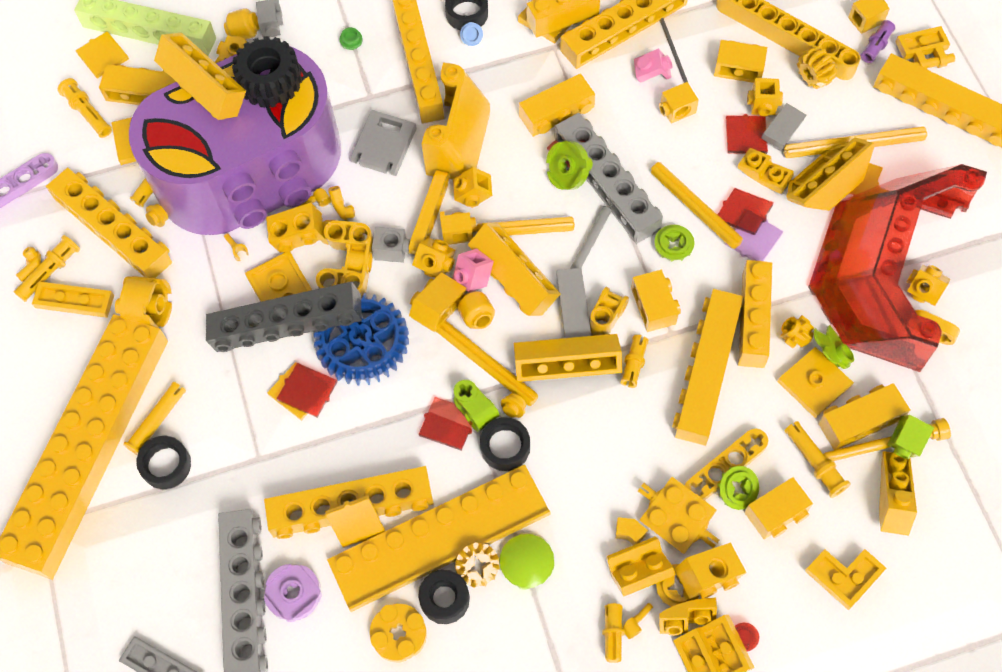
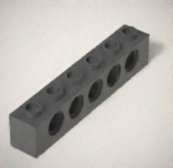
M351 281L206 314L205 341L216 352H228L231 349L252 347L255 344L267 341L275 342L281 338L297 337L308 332L325 331L331 327L348 326L354 322L362 321L361 294Z

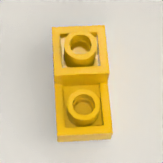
M749 148L738 164V168L747 176L780 194L783 193L794 177L793 170L772 163V156Z
M716 597L683 602L659 613L660 634L680 635L681 633L688 632V623L706 625L717 619Z

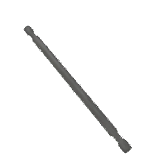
M661 18V26L684 83L688 82L664 18Z

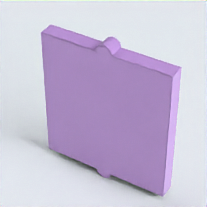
M748 211L735 229L743 238L742 243L733 250L739 252L741 257L746 256L751 260L764 261L784 231L770 224L768 219L763 220Z

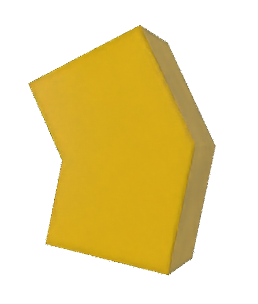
M617 518L615 539L628 540L632 545L640 543L647 535L648 530L636 519Z

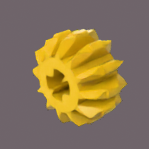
M817 46L809 51H805L798 58L799 62L796 64L799 68L798 73L802 75L803 81L805 80L809 87L813 86V88L819 89L820 87L827 86L836 78L835 74L838 72L834 67L836 62L832 61L831 55H828L825 49L821 50Z

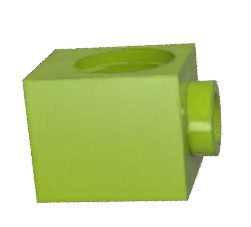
M910 414L901 416L887 445L894 448L893 453L904 459L920 457L935 427Z

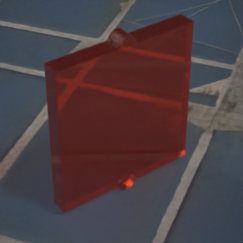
M744 114L743 116L725 117L727 154H746L749 148L765 154L768 153V143L761 139L766 131V116H748V114Z
M734 188L728 199L723 201V206L717 215L729 226L755 235L762 223L767 221V215L774 206V202Z
M297 363L289 378L284 380L285 385L278 395L277 401L318 418L325 404L330 402V395L338 381Z
M434 397L428 413L424 414L425 420L418 435L462 451L468 435L472 434L473 423L466 420L455 403Z

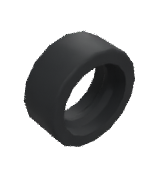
M445 0V13L448 23L454 29L460 31L465 24L470 22L476 23L480 27L483 26L488 19V0ZM464 2H472L480 7L478 12L469 16H462L453 11L458 4Z
M500 417L488 423L480 435V451L484 461L490 467L499 471H511L523 465L530 454V435L527 428L520 421L510 417ZM503 430L516 433L521 441L519 452L510 458L495 456L489 447L490 440L495 433Z
M157 436L145 442L139 449L136 466L141 477L153 488L171 489L181 484L189 475L191 456L182 442L175 437ZM170 448L175 450L179 455V463L175 470L166 476L157 477L153 475L149 470V462L154 454L162 449Z

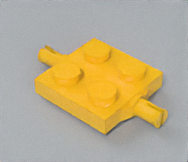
M671 477L664 488L658 492L645 484V482L641 485L649 494L641 488L637 492L650 500L648 509L639 521L684 555L691 545L699 539L703 540L712 549L716 547V544L710 541L708 537L717 544L720 539L707 529L709 521L717 512V509L674 477Z

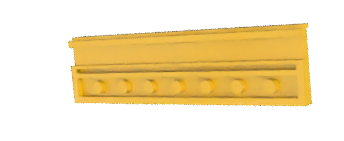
M524 464L327 559L349 611L353 612L455 562L460 551L467 545L472 543L490 545L551 515V512Z

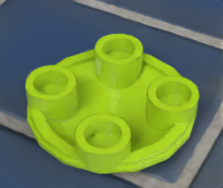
M520 534L511 538L503 546L500 554V569L504 577L519 589L527 590L543 584L554 570V553L550 545L539 536Z

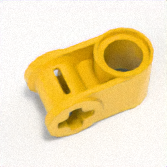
M607 286L603 289L590 315V330L593 336L611 333L616 322L624 313L629 297H622L613 293ZM598 320H603V321H605L606 323H605V324H599V323H597L596 321H598Z

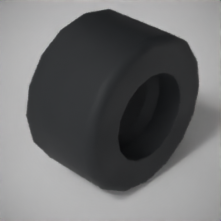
M441 569L430 573L424 578L419 587L418 598L421 609L429 620L437 624L447 625L457 622L465 615L469 608L470 594L467 583L461 575L452 570ZM449 587L455 592V600L449 607H439L435 604L433 597L438 588Z

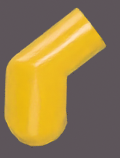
M340 186L330 187L328 192L331 203L340 219L348 221L349 218H354V207L352 205L345 207Z

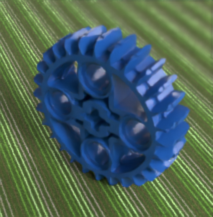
M364 293L361 299L362 313L373 314L365 319L362 318V321L354 322L348 326H336L341 334L330 342V335L335 327L314 333L316 341L314 342V348L317 351L316 355L318 360L321 361L322 367L324 369L327 368L330 376L335 374L338 381L345 376V381L348 385L352 379H355L357 386H360L361 380L364 379L370 385L371 378L374 377L380 383V375L384 374L389 378L388 370L391 368L397 371L396 362L403 363L402 354H407L408 352L406 346L409 345V331L405 318L402 317L399 309L395 310L393 302L387 305L385 298L378 302L375 294L371 299H367V295ZM381 323H388L386 327H377ZM394 336L393 346L387 352L383 343ZM340 350L346 351L341 356H335V353ZM375 355L382 356L377 361L370 360ZM358 359H361L365 365L360 367L350 366Z

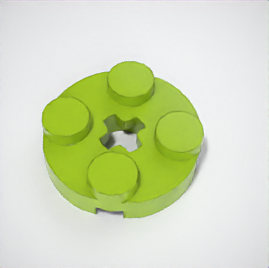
M564 141L554 144L546 158V163H549L550 170L547 171L548 178L556 188L561 190H576L581 187L593 166L592 159L588 157L584 147L575 141ZM566 161H569V163H570V169H569V170H566V168H567V164L565 163Z

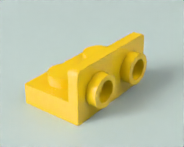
M656 536L606 557L611 577L623 597L675 576L674 568L662 552L660 541Z

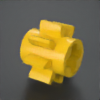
M803 315L799 319L793 316L786 319L782 324V334L780 336L791 348H794L797 344L800 347H804L813 339L812 330L814 326Z

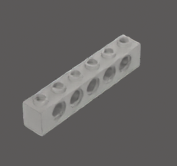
M577 113L555 125V140L557 143L575 141L584 147L588 157L593 162L592 169L589 171L586 180L605 205L611 209L612 214L632 240L638 244L657 233L662 226V212L657 206L654 207L651 204L645 190L640 189L636 185L633 175L628 170L625 171L621 166L618 156L609 151L603 137L598 136L594 132L591 122L588 119H584L580 113ZM637 210L641 211L642 213H634L633 211Z
M252 509L218 513L224 672H268L267 655H263V644L267 643L266 627L262 626L261 616L266 613L264 598H260V588L264 587L263 571H259V561L263 560L262 545L258 544L257 535L262 532L260 517L254 514ZM247 536L245 544L236 546V541L239 537ZM249 563L248 569L245 572L237 573V568L240 564ZM250 590L249 597L246 600L238 601V595L241 591ZM250 617V625L246 629H239L240 621L243 618ZM251 645V654L246 658H240L241 649Z

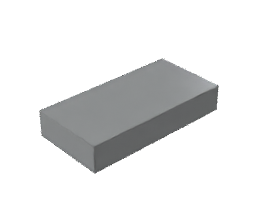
M786 103L763 133L761 139L782 151L805 120L807 114Z

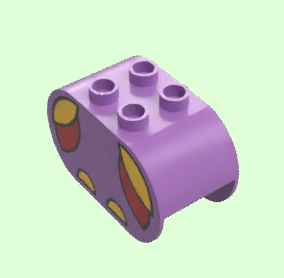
M292 47L300 67L302 83H299V91L294 92L295 96L292 99H286L287 103L283 105L278 103L276 107L271 108L270 105H266L263 108L259 106V103L253 105L249 100L243 99L237 117L217 120L207 109L195 101L194 97L180 87L177 82L157 90L140 103L130 122V147L158 203L175 225L188 232L200 235L225 234L239 227L251 229L260 225L266 219L268 213L285 205L287 207H296L303 204L309 199L311 192L322 187L332 177L341 158L340 135L325 77L319 66L307 54ZM234 56L216 63L236 81L232 70ZM276 69L265 70L261 72L259 75L270 74L274 72Z

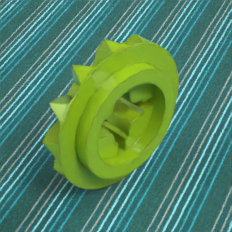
M667 225L661 228L654 240L655 251H658L661 258L665 257L670 259L671 262L674 260L683 261L684 258L691 255L695 245L692 233L680 225ZM680 238L678 244L679 248L677 246H674L673 248L669 249V241L675 242Z
M745 466L730 467L728 471L722 473L721 482L717 484L720 488L718 496L722 498L724 505L736 510L746 509L750 503L757 499L759 494L758 478L750 468ZM732 481L737 483L742 482L740 484V488L742 489L744 494L739 492L734 493L735 487L733 486Z

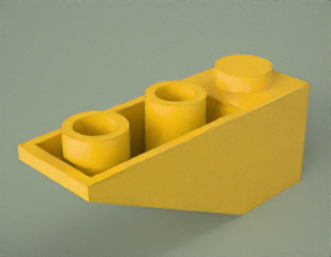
M883 451L879 497L880 531L909 536L917 515L911 458L904 459L893 452Z

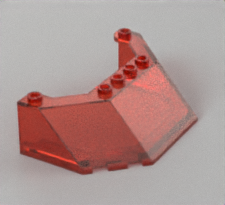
M959 164L899 177L841 200L835 206L808 288L812 295L817 297L822 306L821 310L830 325L833 324L843 344H846L852 350L917 372L922 371L938 348L942 331L937 322L917 315L898 285L920 210L948 219L952 218L956 209H962L961 212L966 213L974 195L982 188L987 171Z

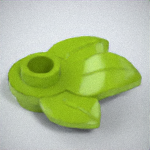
M831 325L827 326L826 335L818 331L817 328L814 329V339L823 348L822 352L825 357L837 367L842 369L849 368L851 363L855 361L851 349L846 344H843Z

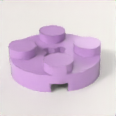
M282 565L269 575L265 584L264 601L266 606L276 617L290 623L308 617L316 609L322 598L318 578L311 569L304 565ZM288 587L300 588L296 598H286Z

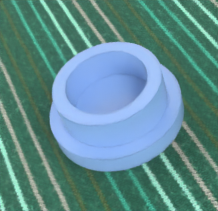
M473 22L465 24L460 31L461 40L468 46L479 44L483 38L482 28Z

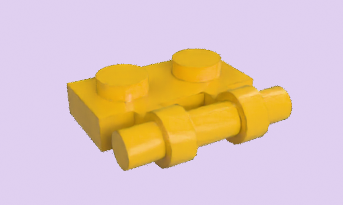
M942 26L900 35L896 38L895 43L903 59L913 58L914 62L912 63L925 69L932 67L942 68L946 67L949 63L955 62L954 53L945 54L944 52L948 50L950 42ZM932 53L934 55L933 58L926 59L924 56Z

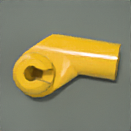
M27 247L23 251V256L26 258V266L16 274V277L21 282L41 264V254L34 247Z

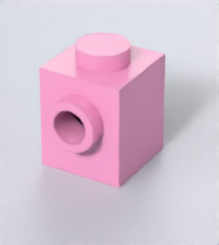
M478 249L458 254L452 279L467 288L466 291L469 293L487 287L494 261Z

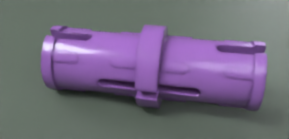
M884 20L876 33L870 36L868 45L860 55L864 62L873 63L879 52L885 49L890 35L896 29L892 21Z

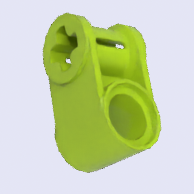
M461 380L456 383L453 389L454 404L475 431L480 432L488 423L500 416L496 406L490 399L486 398L475 383L470 380Z

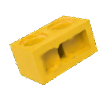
M311 202L266 217L269 243L280 253L290 252L304 245H313L317 241L325 239L322 213Z

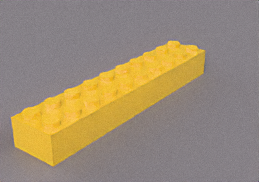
M113 314L0 536V561L53 580L168 343L160 328L122 319L121 316Z

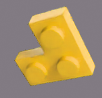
M824 549L807 567L805 572L847 610H850L887 568L866 549L847 568Z

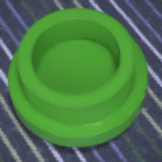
M353 27L344 29L339 38L341 46L348 50L357 49L363 42L362 34Z

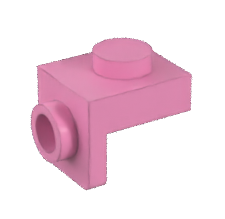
M659 48L633 59L636 78L640 83L660 74L666 79L672 78L670 70L673 68L672 61Z

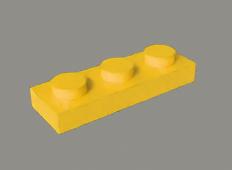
M39 281L32 305L37 309L108 318L115 295L112 291Z

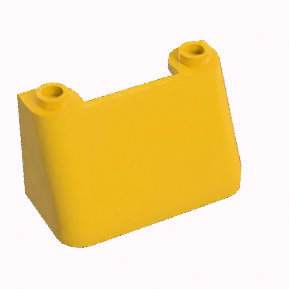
M443 62L441 80L445 87L444 106H451L447 126H429L424 133L421 144L426 175L434 176L436 170L449 173V179L453 180L472 167L477 168L490 117V103L461 66Z

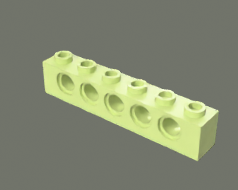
M79 0L74 9L83 28L104 33L108 31L109 34L159 45L161 35L183 33L207 56H209L217 39L211 21L124 1Z

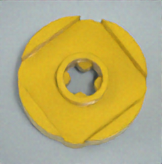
M388 604L382 607L380 612L373 618L369 635L371 644L380 657L390 662L401 663L421 652L426 643L427 630L423 617L415 608L406 604ZM398 626H403L402 630L406 632L405 637L400 636L398 640H394L391 630L393 628L396 629Z

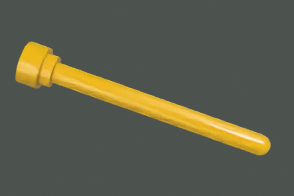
M945 418L932 420L931 424H929L935 427L930 436L932 440L941 441L951 437L950 426ZM891 436L823 453L828 461L832 460L833 462L890 448L887 444Z

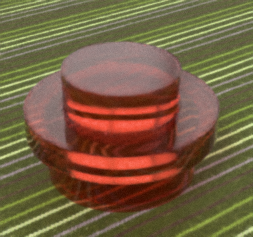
M747 622L735 625L746 651L749 652L755 649L760 639L756 627Z

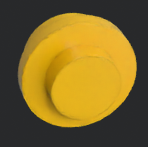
M155 204L146 207L145 217L148 222L153 226L163 227L165 221L168 220V214L162 206Z
M511 393L503 397L501 407L507 416L521 418L525 414L526 402L521 396Z

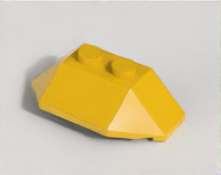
M854 137L848 141L849 143L838 145L822 153L789 182L786 195L787 200L803 207L830 211L864 181L875 147L874 143Z

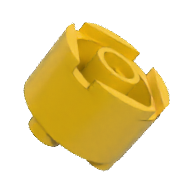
M126 276L123 280L120 298L115 301V311L120 314L122 319L141 322L157 328L164 327L172 311V302H168V294H172L171 287L165 279Z

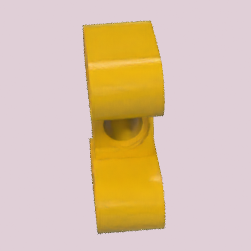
M339 220L330 221L324 228V235L333 249L347 251L345 267L342 266V269L324 268L320 270L316 275V284L320 289L324 288V282L328 279H335L333 285L357 281L360 282L357 289L362 298L363 294L367 292L369 274L372 268V232L363 223ZM335 232H343L340 238H331ZM359 235H367L364 241H356Z

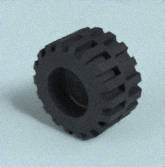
M264 36L263 39L255 38L253 39L254 42L243 44L244 48H239L236 52L237 56L233 58L234 65H232V70L236 82L246 90L244 99L249 100L253 105L259 103V106L263 108L266 105H270L271 108L276 107L278 103L283 105L287 103L286 99H292L295 96L294 92H298L300 89L299 83H302V77L295 51L289 46V43L286 41L281 42L280 38L277 37L270 39L269 36ZM276 69L274 72L270 74L259 75L261 72L265 70Z

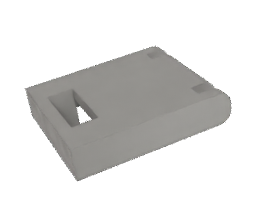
M371 109L352 152L350 161L357 164L359 160L360 166L387 174L390 164H392L390 174L397 176L417 130L416 123ZM383 123H386L389 125L399 127L401 129L398 132L382 126Z

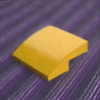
M729 614L723 615L673 640L687 672H748L755 668Z

